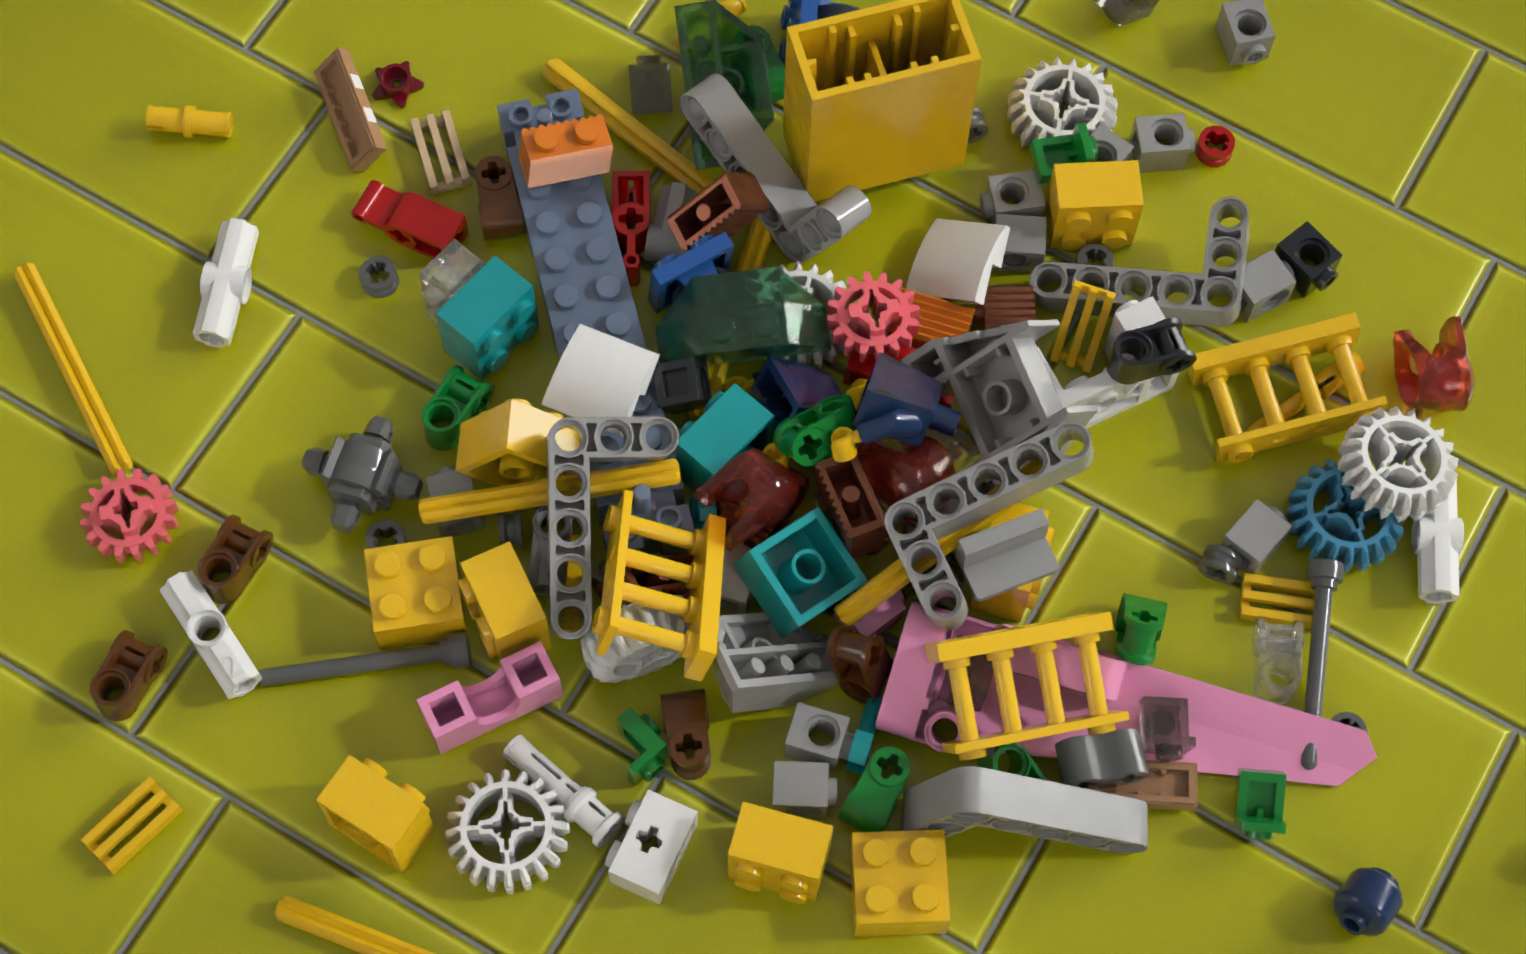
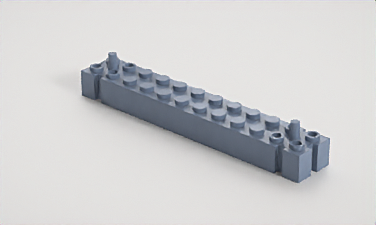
M575 88L545 95L546 104L531 107L529 99L497 105L501 135L507 158H509L517 197H519L525 230L558 362L579 324L647 349L601 175L528 188L518 159L520 136L523 128L530 130L532 126L538 128L540 124L546 127L548 123L555 125L557 121L563 123L565 120L571 122L573 118L578 121L581 117L585 118L578 89ZM653 375L646 394L639 395L632 417L665 418L663 410L658 408ZM651 428L646 432L645 438L649 447L658 451L668 447L669 437L663 429ZM606 430L601 433V443L606 449L617 451L624 447V436H619ZM674 451L665 459H676ZM653 461L590 462V472ZM682 480L676 485L651 489L644 484H640L632 491L631 515L690 532L695 530L688 503L684 504ZM623 493L593 498L599 525L602 527V530L609 506H617ZM603 530L604 545L607 553L609 532ZM629 533L628 548L648 554L660 552L661 555L688 552V549Z

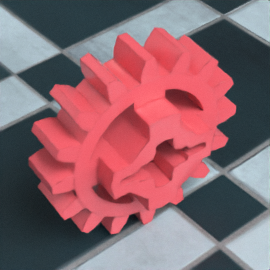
M869 271L864 272L863 281L859 283L852 276L848 277L847 290L839 286L835 288V300L828 301L827 313L830 315L827 316L826 326L828 330H834L832 332L833 344L845 342L843 352L845 356L852 354L855 350L859 352V362L861 363L865 362L868 355H874L876 360L879 352L883 354L888 352L890 356L896 359L899 357V345L908 349L911 347L912 335H917L919 329V321L916 319L919 318L920 306L912 304L914 300V292L912 290L904 293L901 292L903 283L901 279L894 281L891 285L887 283V273L882 272L878 280H872ZM869 308H871L872 316H875V320L878 322L877 327L875 326L874 319L868 313ZM890 331H895L893 334H891L890 336L886 337V335H887Z
M137 468L130 478L126 477L122 469L117 470V480L113 482L105 476L101 477L100 479L104 487L100 491L89 488L87 492L93 502L83 503L80 507L84 515L87 516V518L80 521V525L84 532L88 533L86 539L91 547L98 546V551L105 559L114 552L115 558L121 564L124 563L128 554H132L137 563L142 562V552L146 550L154 556L158 555L159 552L156 544L159 541L170 544L172 541L166 530L178 528V522L175 516L171 514L178 512L179 509L175 500L170 499L173 494L167 484L160 486L161 482L154 473L145 480L141 469ZM135 492L146 494V496L140 497ZM129 505H131L133 511H131V518L129 519L130 527L126 523V521H128V514L130 513ZM120 535L124 538V540L116 539L111 536Z

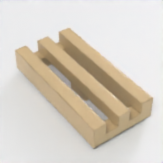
M449 109L441 111L442 115L434 117V113L426 115L425 120L419 121L418 117L410 119L411 128L432 195L472 185ZM443 126L446 128L460 173V177L454 179L438 130L439 127ZM430 130L445 181L437 183L422 132Z

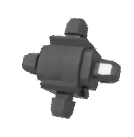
M374 416L368 422L363 434L351 433L348 441L337 436L330 452L320 448L306 450L302 459V466L309 474L320 477L334 503L331 514V524L334 529L350 533L362 516L361 513L373 515L377 507L388 511L395 496L404 500L419 498L423 482L416 474L403 470L390 444L393 435L391 420Z

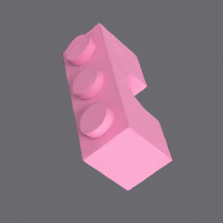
M541 641L501 659L499 670L480 683L471 686H461L457 680L417 699L422 717L440 754L448 752L563 697L560 678Z

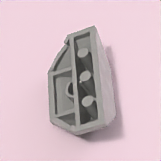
M765 613L720 615L717 655L713 660V674L721 688L722 696L732 713L790 707L839 685L838 678L826 656V645L829 637L824 634L817 636L802 625L784 638H781Z

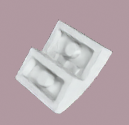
M936 218L917 252L906 289L952 302L983 305L992 267H1002L1010 227L1007 225Z
M579 324L556 367L541 405L571 417H632L639 395L646 394L660 354ZM605 429L616 435L624 436L618 429Z

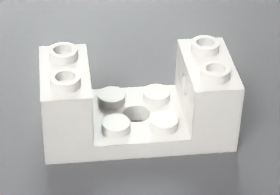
M1153 296L1141 302H1138V300L1128 301L1116 310L1103 350L1107 357H1109L1116 338L1121 333L1152 325L1166 319ZM1039 347L1037 348L1064 408L1096 404L1098 411L1085 426L1086 428L1172 390L1179 375V372L1171 375H1161L1134 384L1124 385L1113 380L1107 372V367H1105L1102 373L1089 379L1087 376L1074 379L1063 390ZM1122 354L1129 361H1138L1133 355Z

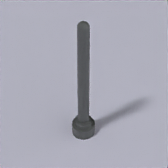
M1323 558L1308 561L1307 580L1311 582V589L1315 590L1304 705V712L1322 717L1332 596L1333 592L1338 590V584L1343 583L1344 563ZM1308 743L1302 753L1301 764L1306 770H1312L1317 766V751L1313 743Z
M467 631L450 633L448 638L440 639V644L265 668L258 671L262 676V680L258 684L261 686H272L435 662H443L444 666L452 665L453 669L471 667L469 638Z

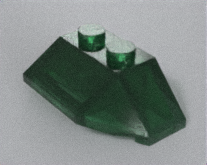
M716 0L674 6L685 92L711 74H720L731 84L765 132L775 119L764 38ZM690 124L695 169L702 170L721 167Z
M779 267L692 277L656 326L660 363L695 357L708 366L766 359L769 355L783 357L831 351L826 307Z

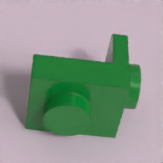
M1085 122L1077 123L1073 134L1033 139L1029 147L1039 184L1050 183L1054 164L1094 162L1098 157L1096 139L1094 136H1089Z
M629 707L616 719L618 732L641 755L627 768L628 780L633 786H636L643 779L646 782L652 781L666 767L667 763L665 760L668 758L667 744L659 737L662 732L650 716L646 713L639 716Z
M1238 768L1234 823L1240 830L1245 831V836L1254 839L1270 840L1273 839V833L1286 834L1287 824L1283 821L1287 774L1284 771Z

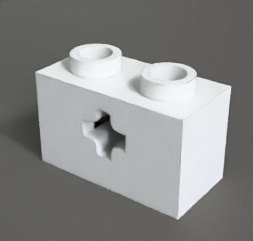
M648 789L642 802L635 800L631 805L625 820V825L629 826L623 842L615 840L611 846L605 866L610 867L608 870L610 883L660 905L698 826V811ZM652 837L657 839L658 848L651 847L648 853L642 851V843L648 844Z

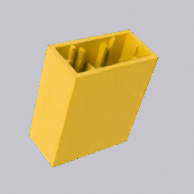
M897 0L787 27L783 137L797 178L815 202L828 199L846 186L851 185L859 190H864L964 164L982 59L960 0Z

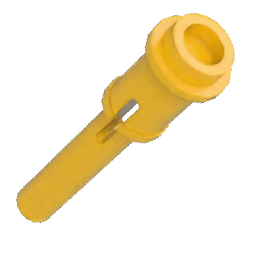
M1351 350L1361 379V373L1366 369L1361 357ZM1336 360L1314 375L1317 386L1324 381H1328V384L1319 390L1322 400L1328 399L1331 394L1344 386ZM1301 390L1279 405L1284 422L1306 407ZM1263 416L1248 426L1245 431L1266 427L1265 417Z

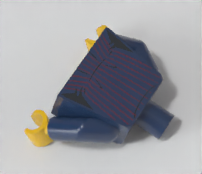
M879 352L868 380H855L845 393L851 396L855 410H857L852 424L857 430L852 431L848 427H839L833 431L831 435L833 459L836 462L849 461L857 455L856 443L863 442L864 445H868L886 437L919 446L922 444L928 428L952 437L958 425L961 412L938 404L943 386L940 381Z
M771 355L767 358L761 371L752 374L753 379L747 380L741 376H733L729 378L725 386L727 391L736 383L749 395L753 392L757 401L774 415V431L785 419L815 406L825 398L843 394L832 375L828 372ZM771 443L764 448L762 466L772 463L770 465V476L772 478H780L788 472V459L790 457L779 452L775 444Z

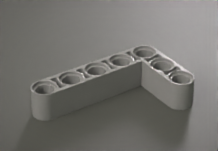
M711 74L680 97L682 112L723 170L728 173L731 171L733 173L752 172L755 175L770 204L769 210H763V214H757V217L791 261L804 263L839 241L870 217L872 209L869 200L861 190L851 185L846 186L817 205L734 88L720 74Z
M1232 196L1224 197L1212 206L1202 274L1044 262L1036 266L1030 276V285H1034L1035 302L1042 310L1064 313L1073 284L1077 280L1089 285H1098L1105 290L1116 293L1109 317H1114L1116 310L1121 305L1131 301V299L1125 297V294L1131 289L1138 288L1145 291V294L1136 300L1141 302L1153 296L1165 318H1179L1182 324L1227 326L1238 318L1241 308L1250 235L1248 207L1245 202ZM1229 217L1237 218L1241 221L1238 225L1229 228L1220 224L1223 219ZM1224 256L1232 257L1236 260L1229 267H1220L1214 262ZM1054 281L1061 284L1054 292L1047 293L1041 290V287L1048 282ZM1175 292H1182L1188 296L1185 301L1176 304L1167 300L1169 295ZM1080 293L1074 314L1082 315L1087 295ZM1216 296H1226L1231 299L1230 303L1224 307H1215L1209 303ZM1096 298L1091 316H1100L1104 300Z
M567 417L555 422L548 433L549 623L554 634L563 640L570 641L580 638L587 633L592 621L590 462L659 461L671 455L679 442L678 429L667 418ZM568 428L577 432L580 437V446L574 451H563L560 449L555 441V435L558 431ZM608 428H615L621 431L625 439L624 447L617 451L606 449L600 439L602 431ZM651 428L663 429L669 437L668 447L660 451L649 447L646 443V432ZM563 473H572L577 476L581 484L580 492L570 497L562 495L556 488L558 476ZM567 517L577 520L582 530L579 539L572 542L561 539L556 530L558 521ZM572 562L579 566L582 571V580L577 586L566 587L560 583L557 577V570L561 564ZM573 607L582 614L583 623L578 631L573 633L566 632L559 626L558 614L563 608Z
M1069 421L1062 423L914 493L889 507L884 519L886 530L925 613L935 627L947 631L957 629L964 623L968 614L967 602L937 540L1086 470L1093 461L1094 449L1090 432L1085 426L1078 422ZM1070 440H1078L1084 444L1082 451L1076 455H1065L1060 450L1063 444ZM1033 459L1043 463L1040 471L1034 475H1024L1019 471L1021 465L1027 460ZM996 479L1001 482V487L994 494L983 495L978 492L981 483L985 480ZM953 498L960 501L958 509L952 514L944 515L937 512L938 506L945 499ZM915 518L919 520L917 528L912 533L900 534L896 532L898 524L903 519ZM933 557L938 560L937 566L932 572L928 574L915 572L916 564L922 558ZM948 596L957 600L954 610L949 614L941 615L934 612L936 602L942 597Z
M975 766L951 769L903 792L902 831L945 829L946 839L975 826H981L1115 853L1133 854L1145 852L1148 849L1147 803L1139 799Z

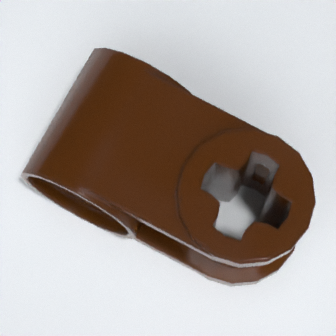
M500 156L483 158L475 168V179L480 201L478 207L484 240L526 234L519 197H517L510 163ZM499 179V183L491 184V180Z
M234 514L226 518L218 530L215 540L198 564V576L213 602L220 604L230 603L241 595L255 570L263 563L271 549L274 539L271 532L267 530L259 532L241 523V518ZM220 572L231 573L222 582L211 581Z
M838 624L828 638L826 656L838 678L841 690L847 696L860 703L866 704L869 698L874 703L890 675L894 662L886 648L883 636L878 634L865 636L853 632L849 626Z
M128 630L122 631L116 637L108 656L90 684V694L102 716L110 721L118 722L130 718L136 712L149 687L158 678L165 665L168 654L167 648L161 645L152 647L135 639L134 633ZM114 689L124 690L123 695L119 699L105 701L107 694Z
M705 689L660 694L664 731L667 734L673 771L685 780L702 778L711 767L708 736L710 726ZM694 749L695 758L686 759L685 750Z

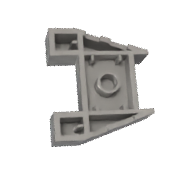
M1058 319L1027 320L996 328L967 332L962 335L933 339L901 360L902 363L940 381L943 385L940 397L950 396L955 393L982 456L981 459L965 469L1062 423L1070 421L1086 426L1097 413L1096 404L1063 407L1037 349L1035 341L1060 326ZM1074 440L1063 444L1060 451L1064 453ZM1033 459L1024 462L1020 468L1028 464ZM996 479L985 480L981 483L978 492L985 495L1001 482Z

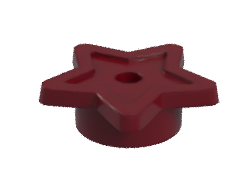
M404 61L401 64H390L384 68L377 67L375 73L380 84L372 96L375 100L392 99L400 108H405L409 94L422 90L424 82L411 75L410 63L408 61ZM395 82L400 83L398 87L393 86Z

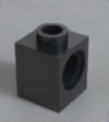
M1308 221L1277 244L1275 253L1280 260L1286 261L1291 266L1296 280L1294 288L1304 298L1316 288L1320 292L1324 291L1339 275L1336 269L1343 255ZM1301 259L1311 260L1316 266L1307 265Z
M695 357L656 364L653 376L658 408L671 414H677L706 407L712 398L707 364Z

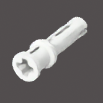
M522 734L514 737L505 747L502 757L520 771L527 772L528 778L532 782L538 778L543 779L544 793L554 789L558 794L555 802L558 805H564L566 809L564 819L569 823L576 822L592 836V843L597 848L606 845L617 834L625 821V817L619 812H611L596 798L597 792L591 787H580L544 754L539 752Z

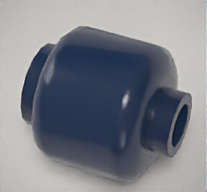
M1378 867L1358 868L1352 871L1333 899L1334 911L1339 918L1341 926L1346 931L1354 935L1372 937L1383 934L1403 905L1402 893L1397 880L1389 872Z

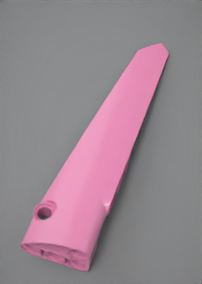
M914 600L906 617L875 729L927 744L932 749L943 752L942 743L959 740L960 734L958 729V735L955 738L943 740L934 732L933 725L938 719L948 718L957 725V728L958 723L948 669H943L942 662H927L924 644L1016 626L1009 624L1000 626L967 616L964 623L957 629L949 631L940 630L929 620L921 603ZM934 606V612L937 614L945 615L951 612ZM1056 640L1057 649L1053 650L1065 719L1090 714L1078 645H1073V643L1065 640ZM1029 646L1014 648V657L1010 658L1021 725L1025 727L1046 723L1047 719L1035 653H1030ZM1097 650L1107 709L1129 712L1130 720L1115 723L1116 730L1129 728L1139 730L1145 760L1197 763V772L1238 776V768L1284 771L1287 774L1286 781L1339 786L1377 759L1366 730L1149 665H1134L1125 662L1118 656ZM986 654L969 657L971 665L966 666L978 736L1004 731L992 661H987ZM1088 728L1015 743L1023 746L1030 756L1057 758L1055 750L1057 742L1070 737L1089 735ZM1308 743H1313L1317 751V766L1312 770H1306L1301 764L1302 753Z

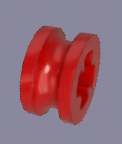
M1213 125L1205 128L1201 132L1196 145L1198 160L1209 167L1224 166L1229 162L1235 147L1233 134L1222 126ZM1209 141L1213 145L1221 143L1223 145L1222 151L1220 152L1217 148L1209 149Z

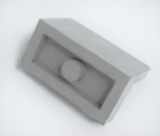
M1042 508L958 540L955 557L977 602H982L1057 573L1059 565L1046 539L1049 522Z

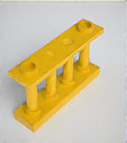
M1356 312L1195 353L1197 360L1187 371L1191 385L1194 387L1204 384V386L1210 388L1226 436L1216 441L1215 458L1217 463L1229 460L1230 463L1243 462L1250 459L1257 452L1349 429L1356 424L1361 416L1365 414L1371 416L1373 411L1380 407L1386 412L1388 405L1386 396L1368 400L1350 350L1353 345L1357 344L1361 329ZM1325 352L1334 355L1351 405L1328 411L1325 409L1309 362L1312 356ZM1283 363L1292 365L1309 416L1284 422L1267 372L1271 366ZM1244 373L1247 376H1251L1267 423L1266 427L1242 432L1226 384L1229 377Z
M624 490L618 505L609 506L603 525V530L609 532L602 602L601 606L596 610L592 623V633L598 634L596 654L605 656L615 635H620L679 651L680 657L685 658L684 677L701 682L717 655L726 518L709 514L701 530L686 531L631 515L633 492ZM629 533L688 549V554L694 556L691 565L630 549L628 548ZM625 567L684 582L685 587L691 589V595L688 599L624 582ZM622 600L681 616L682 621L688 623V630L683 634L621 617Z
M1111 611L1085 613L925 643L927 662H942L943 669H948L960 734L959 740L942 743L943 752L958 754L960 761L972 760L987 756L985 748L1088 728L1089 735L1103 734L1115 731V723L1130 720L1128 711L1107 709L1096 641H1100L1099 632L1114 630ZM1072 638L1073 645H1078L1090 714L1065 719L1053 650L1057 649L1056 640ZM1029 646L1030 653H1035L1047 722L1022 727L1010 658L1014 657V648ZM986 654L987 661H992L1004 731L978 736L966 666L971 665L969 657Z

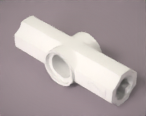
M230 218L228 221H222L212 261H207L202 270L200 280L202 299L193 336L195 340L201 341L207 346L222 348L225 345H231L241 304H246L250 296L252 286V271L250 267L259 231L257 226L251 225L245 220Z
M1457 481L1452 487L1451 495L1445 502L1441 503L1435 512L1431 514L1425 513L1422 518L1416 521L1413 520L1411 549L1414 554H1417L1418 598L1430 604L1453 602L1459 597L1458 557L1463 548L1464 523L1461 518H1457Z
M194 571L179 572L169 578L159 591L227 698L230 700L234 697H242L252 691L257 683L262 680V676ZM211 628L221 629L215 639L210 641L201 640L206 630Z

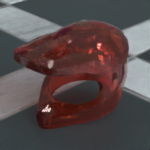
M1452 316L1442 325L1439 333V343L1435 345L1432 354L1415 339L1410 330L1395 331L1393 333L1395 378L1400 397L1406 406L1438 413L1466 410L1473 398L1475 376L1467 355V346L1460 316ZM1410 355L1413 358L1418 375L1411 370Z
M925 435L922 444L919 446L901 442L902 447L909 453L885 448L876 442L864 445L861 442L858 446L857 457L872 489L889 507L914 493L956 474L949 454L936 439ZM951 498L942 501L938 506V510L941 509ZM915 518L903 519L904 521L913 524H916L919 521Z
M756 448L740 454L727 463L706 483L699 487L693 496L699 505L703 507L712 506L714 503L730 501L740 504L733 517L737 523L728 532L724 544L725 549L731 552L762 528L773 525L781 520L794 506L800 494L801 484L783 464Z

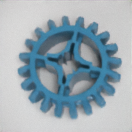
M1330 458L1325 461L1322 468L1316 464L1310 467L1307 476H1300L1295 484L1296 489L1290 492L1288 502L1291 505L1286 510V518L1293 522H1291L1292 527L1289 534L1301 535L1296 542L1297 549H1304L1306 547L1311 549L1308 556L1309 560L1317 559L1320 556L1324 559L1340 561L1344 563V573L1349 572L1352 564H1354L1361 573L1368 568L1369 562L1377 566L1384 560V554L1391 555L1397 547L1395 541H1399L1404 534V528L1400 526L1404 521L1398 523L1393 513H1390L1387 518L1381 520L1379 509L1375 507L1364 512L1366 501L1362 498L1351 500V492L1354 490V487L1341 485L1342 477L1345 473L1337 470L1338 466ZM1327 491L1329 495L1328 506H1325L1321 512L1314 513L1313 499ZM1376 517L1378 523L1377 534L1364 540L1362 533L1365 527L1363 524H1367L1370 518Z

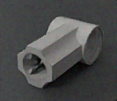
M672 182L668 185H662L655 222L650 224L647 233L644 253L645 261L657 263L671 254H675L678 257L688 252L681 249L667 222L669 215L697 194V191L688 187L687 184Z
M547 505L540 506L533 516L534 531L528 580L534 593L549 596L548 534L542 531V527L548 522ZM567 517L559 521L565 527L558 535L564 541L570 542L571 534L574 535L572 518ZM568 562L561 564L557 570L558 580L564 586Z

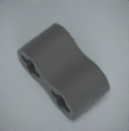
M1120 729L1100 735L1075 736L1055 744L1063 784L1094 789L1109 785L1131 784L1144 780L1149 776L1140 733L1137 729Z

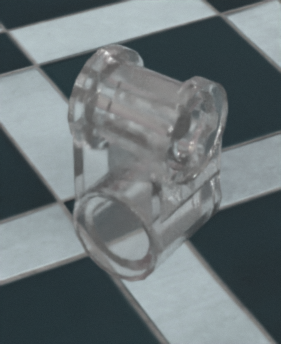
M1256 618L1252 635V652L1254 656V690L1259 699L1285 705L1291 700L1297 690L1303 675L1304 626L1302 621L1295 620L1290 625L1266 623L1264 618ZM1269 675L1281 676L1285 679L1288 686L1274 684L1270 680Z

